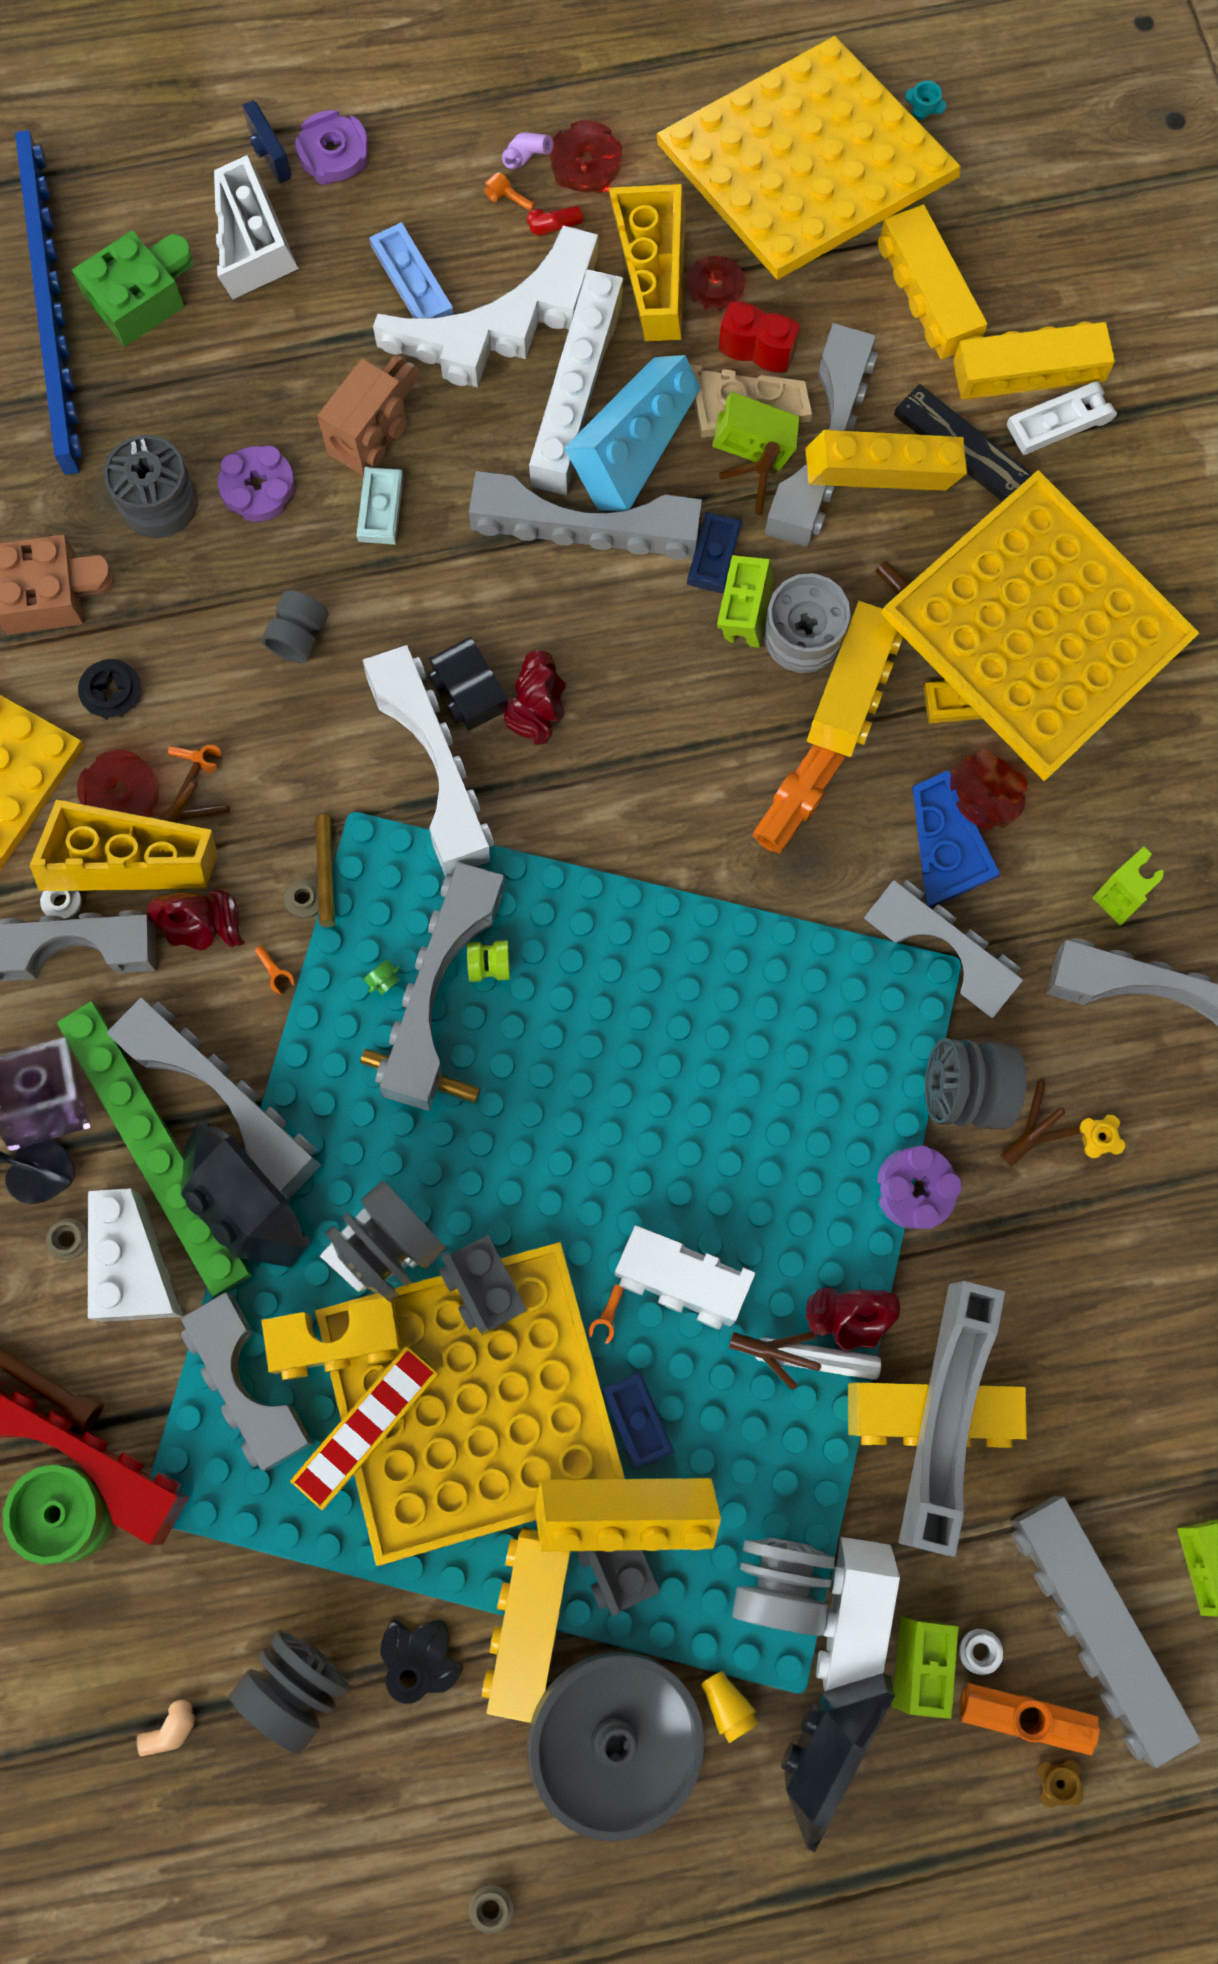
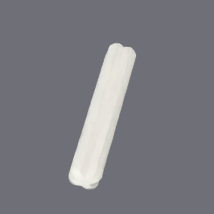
M764 1337L759 1338V1340H763L766 1342L776 1340ZM800 1343L778 1349L820 1363L821 1370L819 1371L875 1380L879 1378L881 1371V1358L878 1356ZM756 1357L758 1361H764L762 1358ZM776 1359V1361H777L779 1364H781V1365H787V1366H793V1367L804 1368V1367H801V1366H798V1365H794V1364H791V1363H788V1362H785V1361Z

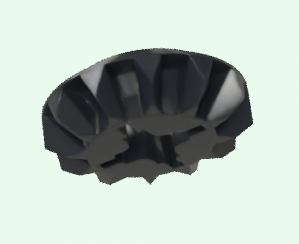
M116 659L101 660L92 664L82 674L78 684V695L82 705L91 715H97L106 720L114 716L123 718L126 711L130 708H136V700L139 694H142L139 677L135 670L127 663ZM113 678L117 689L123 691L114 692L108 702L104 692L99 690L109 688Z

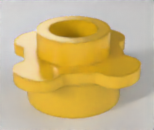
M1107 1115L1104 1119L1096 1121L1087 1118L1081 1122L1079 1129L1083 1133L1084 1151L1088 1157L1095 1159L1109 1152L1118 1155L1124 1151L1125 1142L1120 1139L1118 1131L1120 1121L1116 1116ZM1100 1133L1105 1134V1140L1099 1138Z

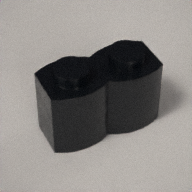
M471 637L429 658L432 670L427 672L429 679L438 693L444 691L450 699V702L446 703V707L456 724L463 722L467 730L470 731L504 713V708L508 705V699Z

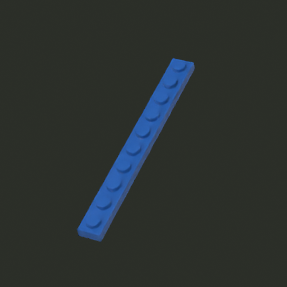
M30 130L15 132L54 456L64 475L80 473L78 458L83 457V448L79 435L74 432V424H79V416L75 402L70 400L69 391H75V384L71 369L66 368L65 359L71 358V352L66 335H62L61 326H66L67 320L64 307L61 302L58 303L57 294L63 293L59 273L57 270L54 271L53 262L59 261L55 241L53 238L50 239L49 231L55 230L52 212L49 207H46L45 201L46 199H51L47 178L42 176V168H47V163L42 145L35 144Z

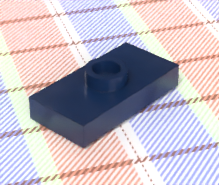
M254 100L243 104L248 129L252 134L249 138L258 158L265 157L279 183L291 179L287 154L259 105Z
M705 512L687 585L724 594L732 555L735 553L743 520Z
M641 1372L601 1389L635 1470L675 1453Z

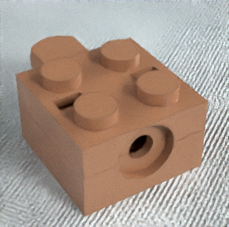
M395 355L382 371L361 358L317 415L327 454L363 477L365 467H377L384 458L387 446L393 439H398L406 428L407 419L403 399L417 381V366L412 363H406L405 359Z
M64 534L0 543V626L7 635L83 625L81 597L107 593L113 586L114 576L108 563L101 555L77 557Z

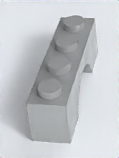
M893 880L864 919L895 943L916 935H932L948 942L958 953L963 965L964 976L960 994L993 1018L1023 981L1017 975L1022 968L1003 954L996 959L986 952L985 948L989 945L987 941L971 929L964 935L953 926L957 918L939 904L933 910L920 901L925 894L908 880H905L902 885Z
M125 910L119 912V916L104 917L99 913H84L79 915V919L64 920L60 916H42L39 918V922L27 923L15 918L0 920V982L37 979L43 965L52 955L71 946H87L100 951L107 965L116 974L157 971L156 926L151 922L150 917L147 914L144 915L141 911Z
M225 1292L181 1318L185 1330L181 1332L183 1341L192 1354L198 1352L205 1364V1367L201 1369L202 1376L208 1387L213 1392L218 1389L226 1404L221 1406V1411L232 1429L239 1427L246 1441L241 1444V1448L252 1467L259 1465L262 1471L270 1470L314 1444L294 1406L271 1407L263 1405L252 1398L244 1388L239 1375V1358L242 1348L252 1335L253 1330L233 1295Z

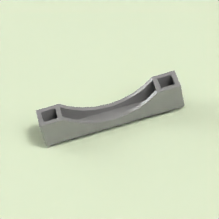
M835 323L832 324L822 354L818 376L825 389L829 405V430L854 431L858 416L853 415L852 412L855 405L862 406L868 384L862 381L865 373L872 375L879 352L872 351L876 335ZM807 464L803 466L796 474L779 483L768 514L765 535L808 548L812 534L819 536L826 513L820 512L823 501L830 503L835 486L809 485Z
M475 471L469 519L471 530L478 531L486 536L506 534L514 535L518 539L526 541L538 538L552 540L559 545L577 543L590 545L598 550L617 548L628 550L630 553L637 555L656 553L664 554L671 559L680 560L686 557H694L702 499L663 495L648 504L627 511L583 513L565 509L543 500L525 488L512 475Z
M457 862L453 875L447 873L441 889V896L445 897L441 911L434 910L428 927V933H432V937L428 947L422 946L417 956L415 969L420 970L415 984H408L403 997L402 1006L406 1007L402 1022L395 1021L390 1034L389 1044L394 1046L389 1060L382 1059L377 1071L376 1082L380 1083L379 1088L384 1098L430 1111L443 1074L432 1038V1009L436 992L446 969L459 951L467 945V942H470L475 936L493 925L505 891L504 875Z
M1084 939L1065 940L1056 951L1045 993L1047 995L1087 1005L1099 999L1117 995L1148 994L1168 998L1189 1006L1218 1026V984L1212 983V978L1199 973H1189L1188 975L1173 971L1172 966L1162 962L1153 961L1148 964L1134 960L1132 954L1121 950L1107 952L1096 949L1092 942Z
M140 998L111 1027L107 1034L134 1060L147 1069H167L188 1074L213 1087L227 1103L239 1124L246 1147V1154L288 1201L321 1166L312 1156L317 1149L300 1133L295 1138L291 1137L283 1129L288 1122L271 1106L266 1111L259 1107L255 1101L260 1096L243 1080L236 1085L226 1075L231 1071V1068L214 1053L207 1058L199 1050L204 1043L188 1028L185 1027L179 1032L171 1024L176 1017L160 1002L157 1001L151 1006L143 998Z
M966 1281L951 1283L948 1286L898 1542L900 1544L956 1557L964 1514V1466L970 1422L981 1377L998 1334L1005 1291Z

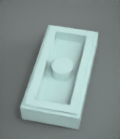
M365 467L356 535L358 542L396 545L404 478L403 470Z

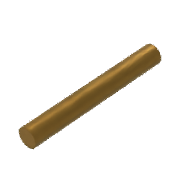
M321 814L315 818L319 925L331 927L335 925L331 817Z
M365 1048L360 1064L378 1070L382 1059L389 1060L390 1056ZM442 1075L437 1090L476 1104L481 1088Z

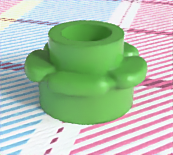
M386 959L363 978L370 987L368 992L372 993L377 989L381 995L384 994L400 980L395 974L400 970V966L398 965L395 968L389 959Z

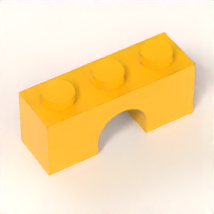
M384 1297L347 1304L350 1319L349 1327L343 1337L331 1343H323L315 1336L311 1315L306 1312L261 1320L269 1372L274 1374L281 1373L282 1380H290L308 1376L307 1368L324 1365L325 1372H332L351 1368L350 1360L367 1357L368 1364L393 1360L392 1352L403 1350L395 1299L391 1303Z

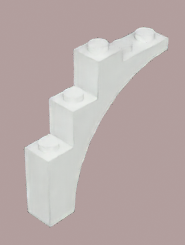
M563 226L552 250L535 272L517 288L494 302L466 313L440 318H400L377 314L373 325L377 347L390 354L397 355L401 353L416 357L427 364L439 363L441 364L443 379H447L458 386L469 385L478 388L491 350L497 351L505 357L516 356L526 359L538 322L545 323L554 329L564 328L569 330L587 269L594 271L598 259V234Z

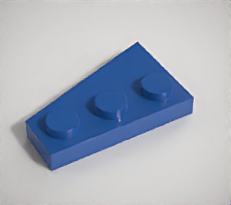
M949 770L913 786L912 792L926 905L929 908H934L937 904L945 903L999 878L1000 872Z

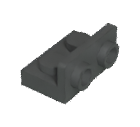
M489 1235L452 1254L448 1252L441 1256L446 1266L440 1268L439 1272L450 1292L458 1289L465 1303L458 1307L469 1331L477 1327L480 1334L484 1335L528 1312Z
M617 1550L612 1552L576 1551L582 1567L585 1568L591 1565L598 1582L590 1586L600 1610L609 1607L612 1617L621 1613V1610L660 1593L642 1550Z

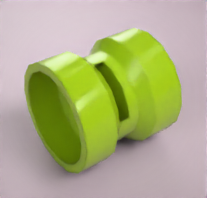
M496 940L492 945H483L480 941L467 942L469 982H482L486 977H494L498 981L510 980L508 940ZM487 951L489 971H486L485 952Z

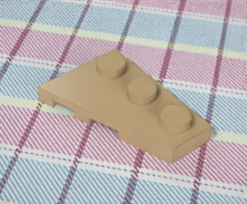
M690 364L701 387L694 399L701 438L715 436L719 411L725 412L726 400L731 391L798 415L799 424L811 422L812 411L805 381L760 375L758 378L738 376L736 371L722 369V373L704 371L702 366Z

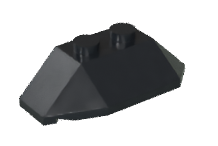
M204 1120L197 1123L185 1144L180 1195L185 1199L188 1208L204 1221L212 1231L216 1241L225 1246L234 1257L291 1268L295 1266L311 1245L308 1236L301 1232L299 1221L286 1198L229 1134L216 1127H211Z
M885 1673L824 1691L817 1705L810 1704L801 1723L803 1733L797 1744L790 1743L785 1751L781 1769L785 1770L786 1791L807 1849L816 1852L856 1770L895 1698L892 1678Z

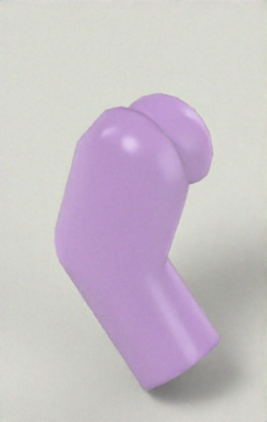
M520 133L503 152V164L512 170L525 165L534 153L548 155L553 149V139L550 135Z

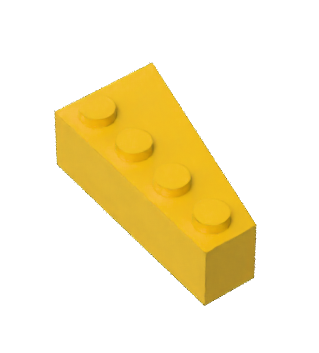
M682 184L609 188L614 218L645 341L682 340L686 214Z
M56 800L31 860L30 868L39 891L206 889L217 859V851L213 832L210 829Z

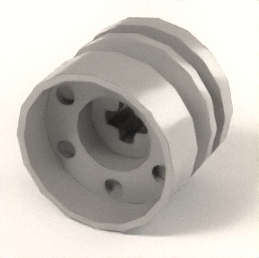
M814 573L798 574L781 583L772 594L764 628L765 646L773 660L784 669L797 673L817 672L833 662L839 654L850 621L849 601L842 588L830 578ZM804 626L806 631L812 632L810 635H806L804 630H799V627Z
M771 1537L754 1541L744 1539L742 1551L762 1557L760 1564L740 1563V1569L758 1577L757 1586L736 1587L732 1617L741 1621L785 1631L818 1636L824 1635L828 1605L820 1600L809 1597L810 1588L831 1587L832 1580L813 1575V1568L816 1566L834 1569L835 1557L826 1555L811 1545Z

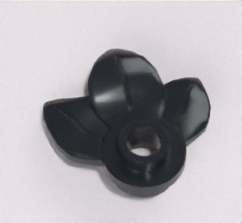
M398 1620L392 1621L387 1627L381 1642L380 1654L389 1669L386 1677V1687L388 1693L395 1701L402 1704L416 1703L426 1693H443L449 1690L459 1679L463 1665L452 1658L445 1657L448 1650L449 1635L443 1620L428 1622L417 1628L413 1634ZM406 1672L413 1673L417 1678L416 1684L411 1688L403 1687L399 1680L401 1675Z

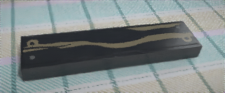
M921 384L895 408L894 416L918 435L963 437L967 474L1002 502L1033 475L1032 472Z

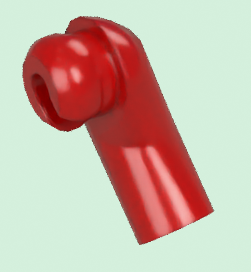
M578 206L544 213L541 209H534L528 213L526 222L530 226V232L537 236H543L561 230L563 226L572 227L581 224L583 215Z

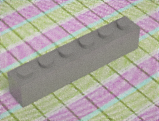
M1053 1496L1010 1520L1016 1530L1011 1535L1017 1548L1024 1557L1030 1555L1038 1571L1033 1573L1038 1586L1046 1597L1053 1596L1060 1611L1055 1613L1060 1626L1068 1637L1075 1636L1082 1649V1652L1078 1653L1081 1664L1091 1678L1097 1676L1105 1690L1100 1696L1106 1709L1114 1719L1120 1717L1128 1733L1123 1738L1137 1761L1143 1759L1144 1762L1157 1768L1202 1742L1065 1497Z

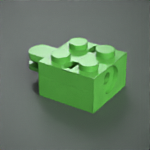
M131 230L72 269V273L83 297L123 346L126 347L184 308L174 279L193 267V257L187 241L180 235L170 234L148 249L136 233Z

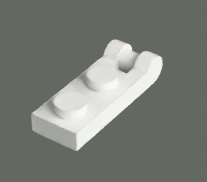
M1093 382L1009 417L1006 425L1023 455H1026L1095 425H1105L1112 421L1117 413L1112 404L1106 403L1103 395L1105 392L1100 383ZM1085 405H1090L1092 410L1087 411Z

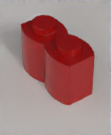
M730 302L721 322L718 349L729 358L738 361H753L762 369L770 372L787 373L796 351L800 325L793 319L781 314H764L759 308L749 303Z

